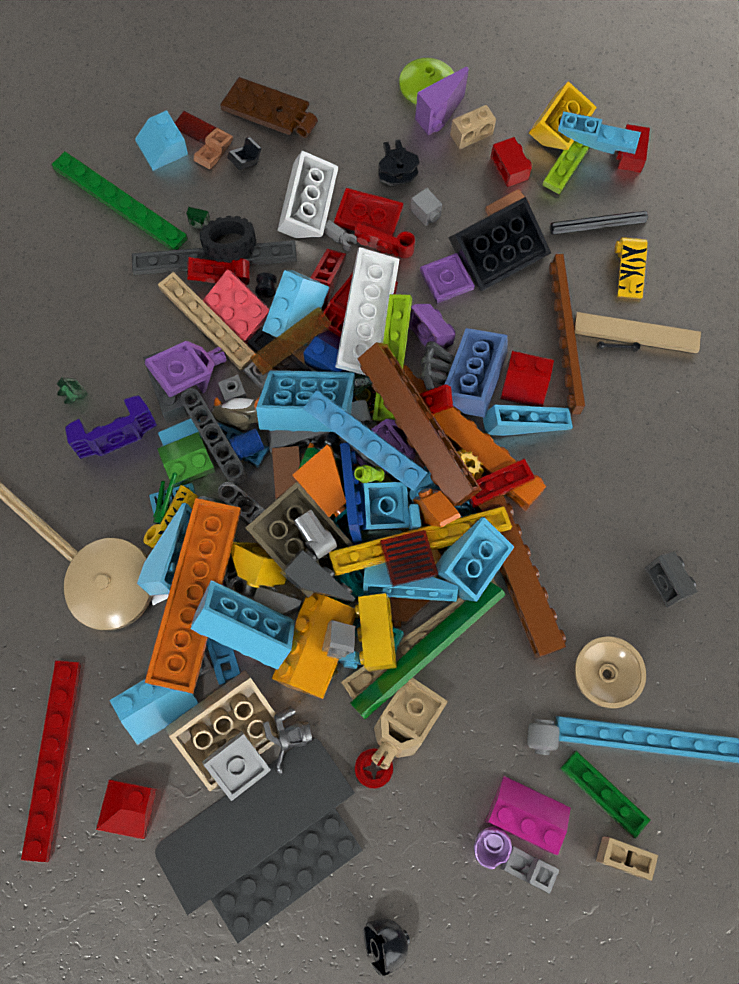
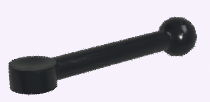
M599 341L597 348H626L636 352L640 349V344L638 342H634L632 345L610 344Z

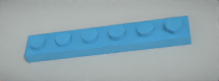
M316 390L303 408L414 491L428 473L320 391Z

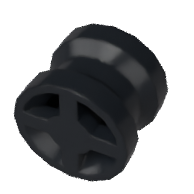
M259 273L256 276L258 285L255 287V293L266 298L275 296L276 288L274 285L277 283V277L271 273Z

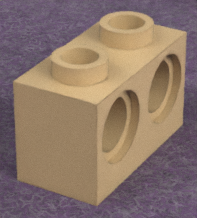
M484 105L452 119L450 136L458 148L462 149L493 135L496 118L488 106Z
M602 837L596 861L652 881L658 855L610 837Z

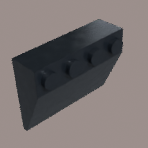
M526 197L505 206L448 237L455 253H458L464 267L480 291L551 254Z

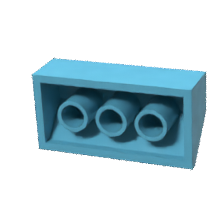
M211 580L194 614L190 629L278 670L292 649L295 620Z

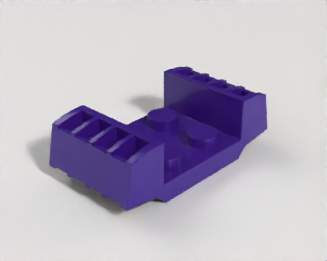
M139 395L124 399L130 413L129 416L118 417L108 425L95 427L91 432L87 431L80 419L71 422L65 427L68 444L80 459L92 455L104 456L142 439L144 433L157 426L149 408Z

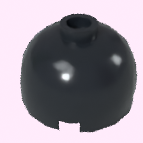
M386 918L366 923L368 926L364 927L363 930L365 948L368 955L371 952L373 954L375 962L371 964L377 974L383 977L401 968L406 962L408 946L410 945L407 931L402 930L395 921Z

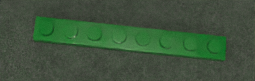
M66 151L51 164L55 171L168 249L178 250L188 240L187 234Z

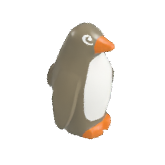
M216 397L211 413L216 420L235 426L238 430H246L250 428L251 423H258L256 407L259 398L257 400L234 398L227 403H222Z

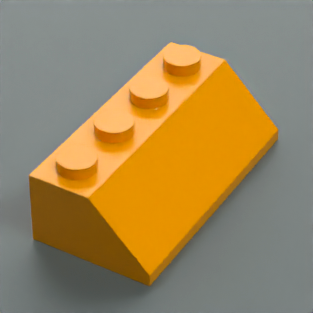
M313 593L309 598L306 597L295 622L292 649L278 670L275 669L272 679L288 688L323 699L339 660L328 657V652L322 651L327 625L332 620L353 625L356 618L355 608Z

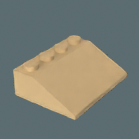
M246 670L166 727L169 738L210 792L219 785L204 767L203 760L241 731L258 753L262 754L275 744L266 738L263 722L266 721L269 722L271 734L278 738L274 721L276 713Z

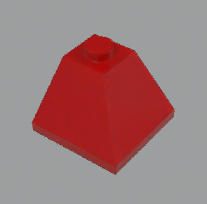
M109 779L96 830L145 839L157 789Z

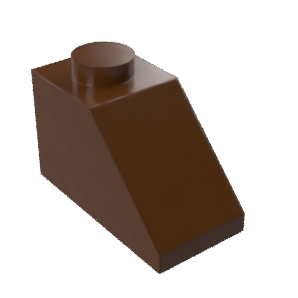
M389 597L393 627L398 629L401 628V625L408 624L430 604L431 600Z

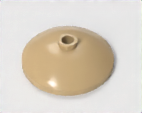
M601 637L589 642L579 652L575 662V678L579 689L588 700L598 706L615 709L631 704L640 696L646 683V667L641 655L630 643L616 637ZM604 670L610 674L608 679L603 676Z

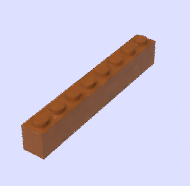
M376 342L357 358L361 364L362 372L370 378L373 389L383 398L385 408L392 412L396 425L406 434L408 444L417 451L419 461L431 473L430 477L434 484L440 487L453 506L464 504L482 489L388 345Z
M505 494L476 506L475 510L477 513L503 506L506 509L512 528L500 533L514 548L500 567V572L535 659L565 648L566 637L562 629L559 630L557 626L556 612L553 608H550L547 602L548 593L545 587L540 585L538 580L540 578L539 571L531 563L529 558L531 557L530 549L527 544H523L521 539L522 530L518 523L515 524L512 517L514 515L513 508L510 503L506 502Z

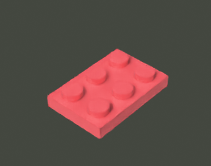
M230 270L223 274L202 300L246 344L266 321L270 310Z

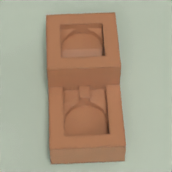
M216 128L205 138V145L194 154V161L211 170L230 146L233 136Z

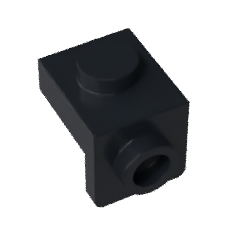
M247 137L244 146L229 151L227 158L239 170L257 165L262 148L251 137Z

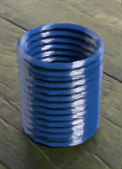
M256 428L229 439L239 460L250 457L265 449Z

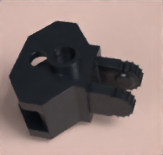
M395 140V149L392 150L390 149L389 142H384L385 156L379 162L378 168L380 182L390 186L411 183L419 173L417 168L420 163L418 155L406 151V148L402 147L401 140ZM401 175L403 176L402 179H397V178H396V177H399V176H401Z

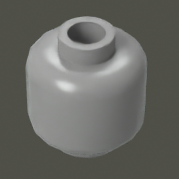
M535 719V723H530L528 726L527 745L535 749V754L549 755L550 750L554 751L559 747V727L554 725V721Z

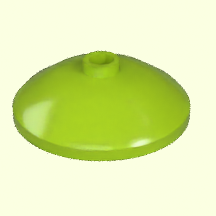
M428 57L419 58L408 63L401 71L399 78L400 90L407 100L417 104V93L454 72L449 65L441 60Z

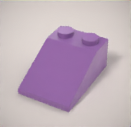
M467 66L417 93L415 120L427 135L440 131L464 98L469 71Z

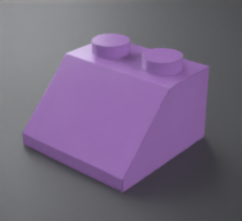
M414 304L411 306L409 328L424 346L429 341L436 342L443 349H447L454 344L455 330L443 320L438 309H434L431 304Z

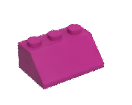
M503 776L485 822L550 854L558 855L567 833L571 808Z

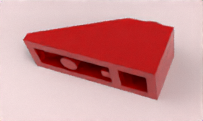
M326 249L310 277L330 287L323 305H327L333 295L346 253Z

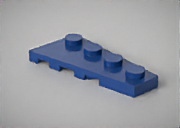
M341 443L348 526L353 545L362 543L360 525H364L362 511L358 510V505L361 504L360 491H356L355 484H359V480L355 478V471L353 469V465L357 464L356 452L351 451L349 443Z

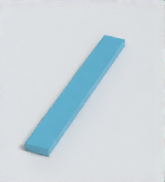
M556 716L555 725L560 729L559 741L739 763V738Z

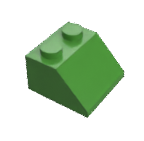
M199 432L157 448L169 480H171L174 472L177 473L174 488L215 473Z

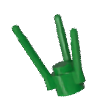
M176 472L172 474L163 505L165 481H161L156 510L153 515V523L161 524L169 508V500L177 477Z

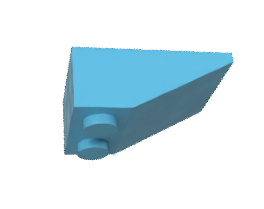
M481 517L444 552L432 572L440 580L457 585V595L462 600L477 602L514 546L485 517Z

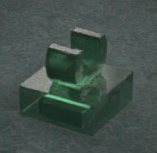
M61 377L57 382V385L61 388L57 395L67 396L64 401L65 404H72L75 399L83 400L88 394L76 378Z

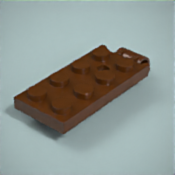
M238 77L220 104L222 111L287 135H291L295 129L296 133L303 138H308L318 122L317 117L313 113L305 112L309 107L308 101Z

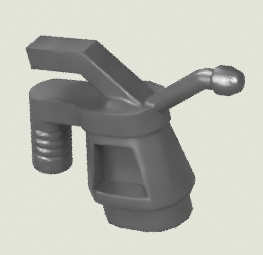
M292 705L274 715L278 738L271 734L269 722H263L266 738L281 747L276 765L277 773L280 775L283 773L281 762L285 750L292 747L306 746L307 743L313 741L307 720L303 722L298 720L285 728L283 727L282 722L296 714Z

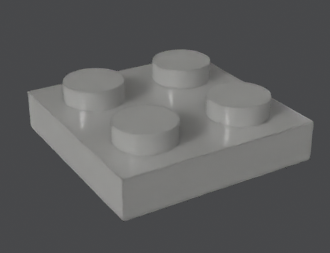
M242 731L202 761L204 767L231 801L271 771Z

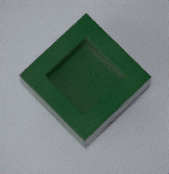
M188 207L186 214L189 225L198 229L208 225L210 221L208 211Z

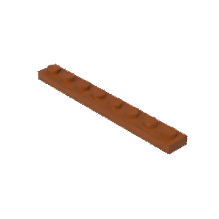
M555 254L553 262L549 264V273L553 275L552 293L556 295L554 309L555 312L558 311L557 329L561 331L559 346L560 349H563L564 353L562 356V367L566 368L564 383L565 387L569 390L567 405L571 407L572 415L581 414L585 407L565 260L564 254Z

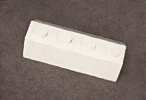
M301 151L293 164L277 231L294 238L323 236L339 166Z

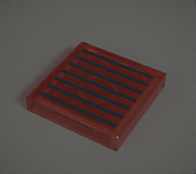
M425 530L380 540V547L392 587L438 575Z

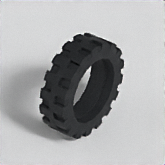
M240 216L218 217L215 221H209L207 226H203V231H200V241L204 254L208 255L209 259H215L217 262H231V260H240L241 257L245 258L249 255V252H253L254 246H256L253 224L248 222L246 218L241 219ZM226 234H239L243 236L233 243L220 244L213 242L218 237Z

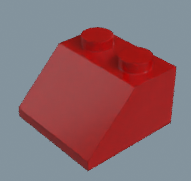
M512 351L500 399L528 406L543 407L554 360Z

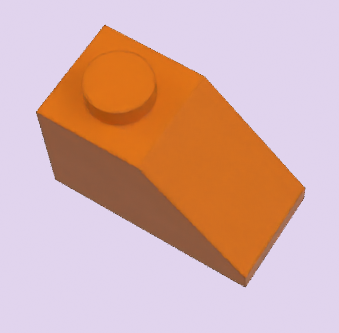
M426 488L418 493V497L413 499L414 504L419 505L420 518L423 524L443 527L461 517L460 513L441 490Z

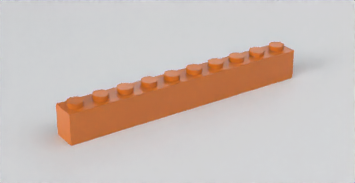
M404 365L403 370L418 393L426 392L424 381L421 378L418 379L412 370ZM455 406L433 414L452 445L459 451L464 449L466 452L471 451L474 457L478 456L477 460L483 463L481 468L487 475L518 462L510 456L506 448L499 447L489 434L481 432L471 419H466L462 416L459 409ZM534 475V481L505 493L525 511L546 488L543 480L537 475Z

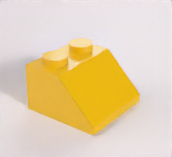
M233 542L231 556L238 577L246 580L247 585L259 588L260 585L274 587V585L285 584L286 578L280 573L282 569L259 543Z

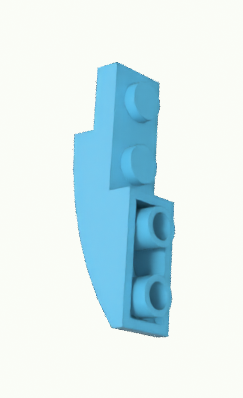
M563 111L558 131L582 145L610 154H614L615 150L635 154L641 132L603 125V119Z

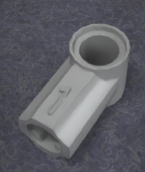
M312 510L294 520V523L307 541L306 546L308 550L318 560L337 548L335 539L329 531L324 530Z

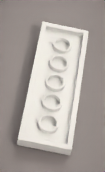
M361 247L357 250L335 365L336 368L365 375L360 368L361 364L357 358L376 342L383 343L389 295L394 293L400 259Z

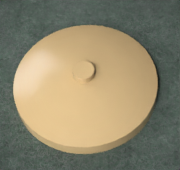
M118 538L96 540L82 548L72 559L64 579L65 600L74 617L90 628L104 631L122 629L140 618L148 608L153 595L150 596L137 584L143 564L148 558L147 555L136 545Z

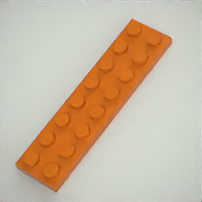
M195 498L145 683L194 694L208 637L200 635L190 628L194 614L210 581L212 580L221 585L223 583L242 511L240 507Z

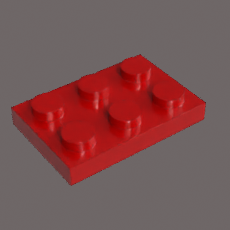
M346 188L334 223L339 227L355 231L357 224L360 223L394 237L404 203Z

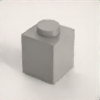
M426 188L411 198L410 210L427 226L429 223H434L440 218L442 203Z

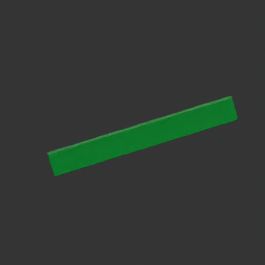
M490 582L477 602L466 600L396 662L397 668L388 669L351 701L352 707L364 719L368 718L506 595L503 589Z

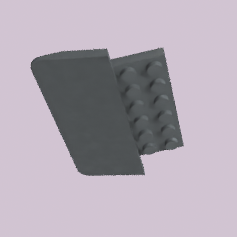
M312 737L313 741L307 743L306 746L293 747L283 755L281 762L283 773L281 775L276 770L278 760L276 759L268 765L271 769L270 772L231 801L227 795L163 839L156 847V859L187 916L211 899L237 944L363 851L335 809L355 794V792L317 738Z

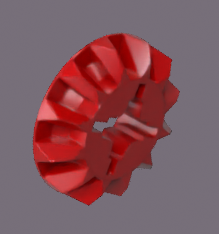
M375 748L362 752L355 763V774L359 782L373 789L387 784L393 774L392 762L388 769L377 771L375 779H373L371 771L363 770V767L371 766V758L378 750ZM382 756L377 766L381 765L385 758L384 756Z

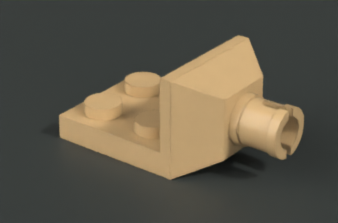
M411 678L395 693L374 727L377 744L380 747L373 754L372 761L377 765L382 756H384L385 758L379 767L388 769L395 756L400 758L414 755L448 701L416 679Z

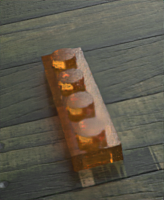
M317 307L251 356L250 359L260 373L264 375L330 326L331 322L320 307Z

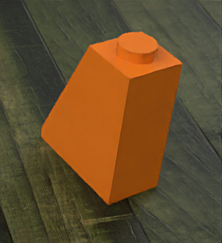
M327 444L293 474V477L328 517L332 514L337 517L346 509L344 506L346 503L345 490L333 449Z

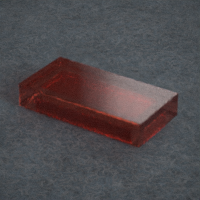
M183 111L174 122L181 133L204 145L205 138L216 129L215 126L186 111Z

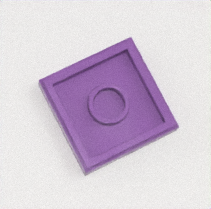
M458 253L420 267V272L437 304L474 290L475 285Z

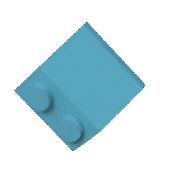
M167 110L150 117L135 138L137 145L152 170H156L188 155L185 139Z
M402 482L362 483L355 485L356 491H360L361 504L358 505V510L362 511L364 525H360L361 530L409 528L406 485Z

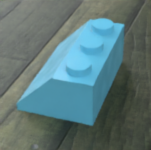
M284 270L262 331L280 339L307 346L330 287L293 270Z
M145 679L109 700L121 723L136 744H140L163 730L199 703L194 694L147 684Z

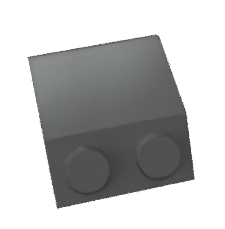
M675 551L658 556L645 567L667 608L698 592L696 582L688 575L685 570L684 561L680 556H677Z

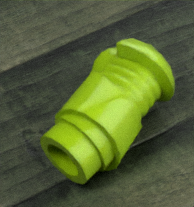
M363 465L355 469L354 476L362 483L372 481L373 483H380L383 481L385 473L378 466L374 468Z

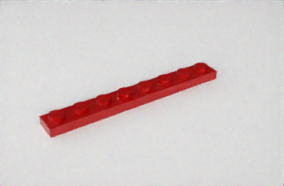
M55 660L21 857L23 861L49 862L81 663Z

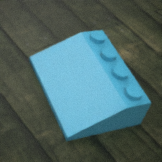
M269 370L256 407L259 430L333 432L303 408L315 391L318 390L351 414L355 372Z

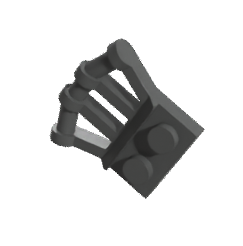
M433 341L427 342L425 346L426 352L424 357L421 358V366L423 367L421 380L424 381L427 391L435 388L433 382L445 384L455 356ZM435 354V355H436L437 357H439L442 361L437 360V359H434V358H433V355ZM431 368L445 372L446 376L431 371Z

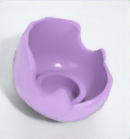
M488 827L480 831L474 842L475 858L481 866L489 869H495L498 865L506 863L512 851L510 837L504 830L496 827Z

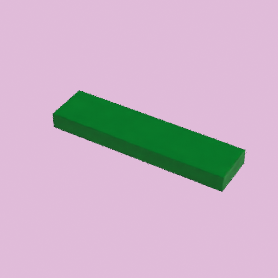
M574 751L560 767V770L633 838L636 839L651 821L649 817L577 751Z

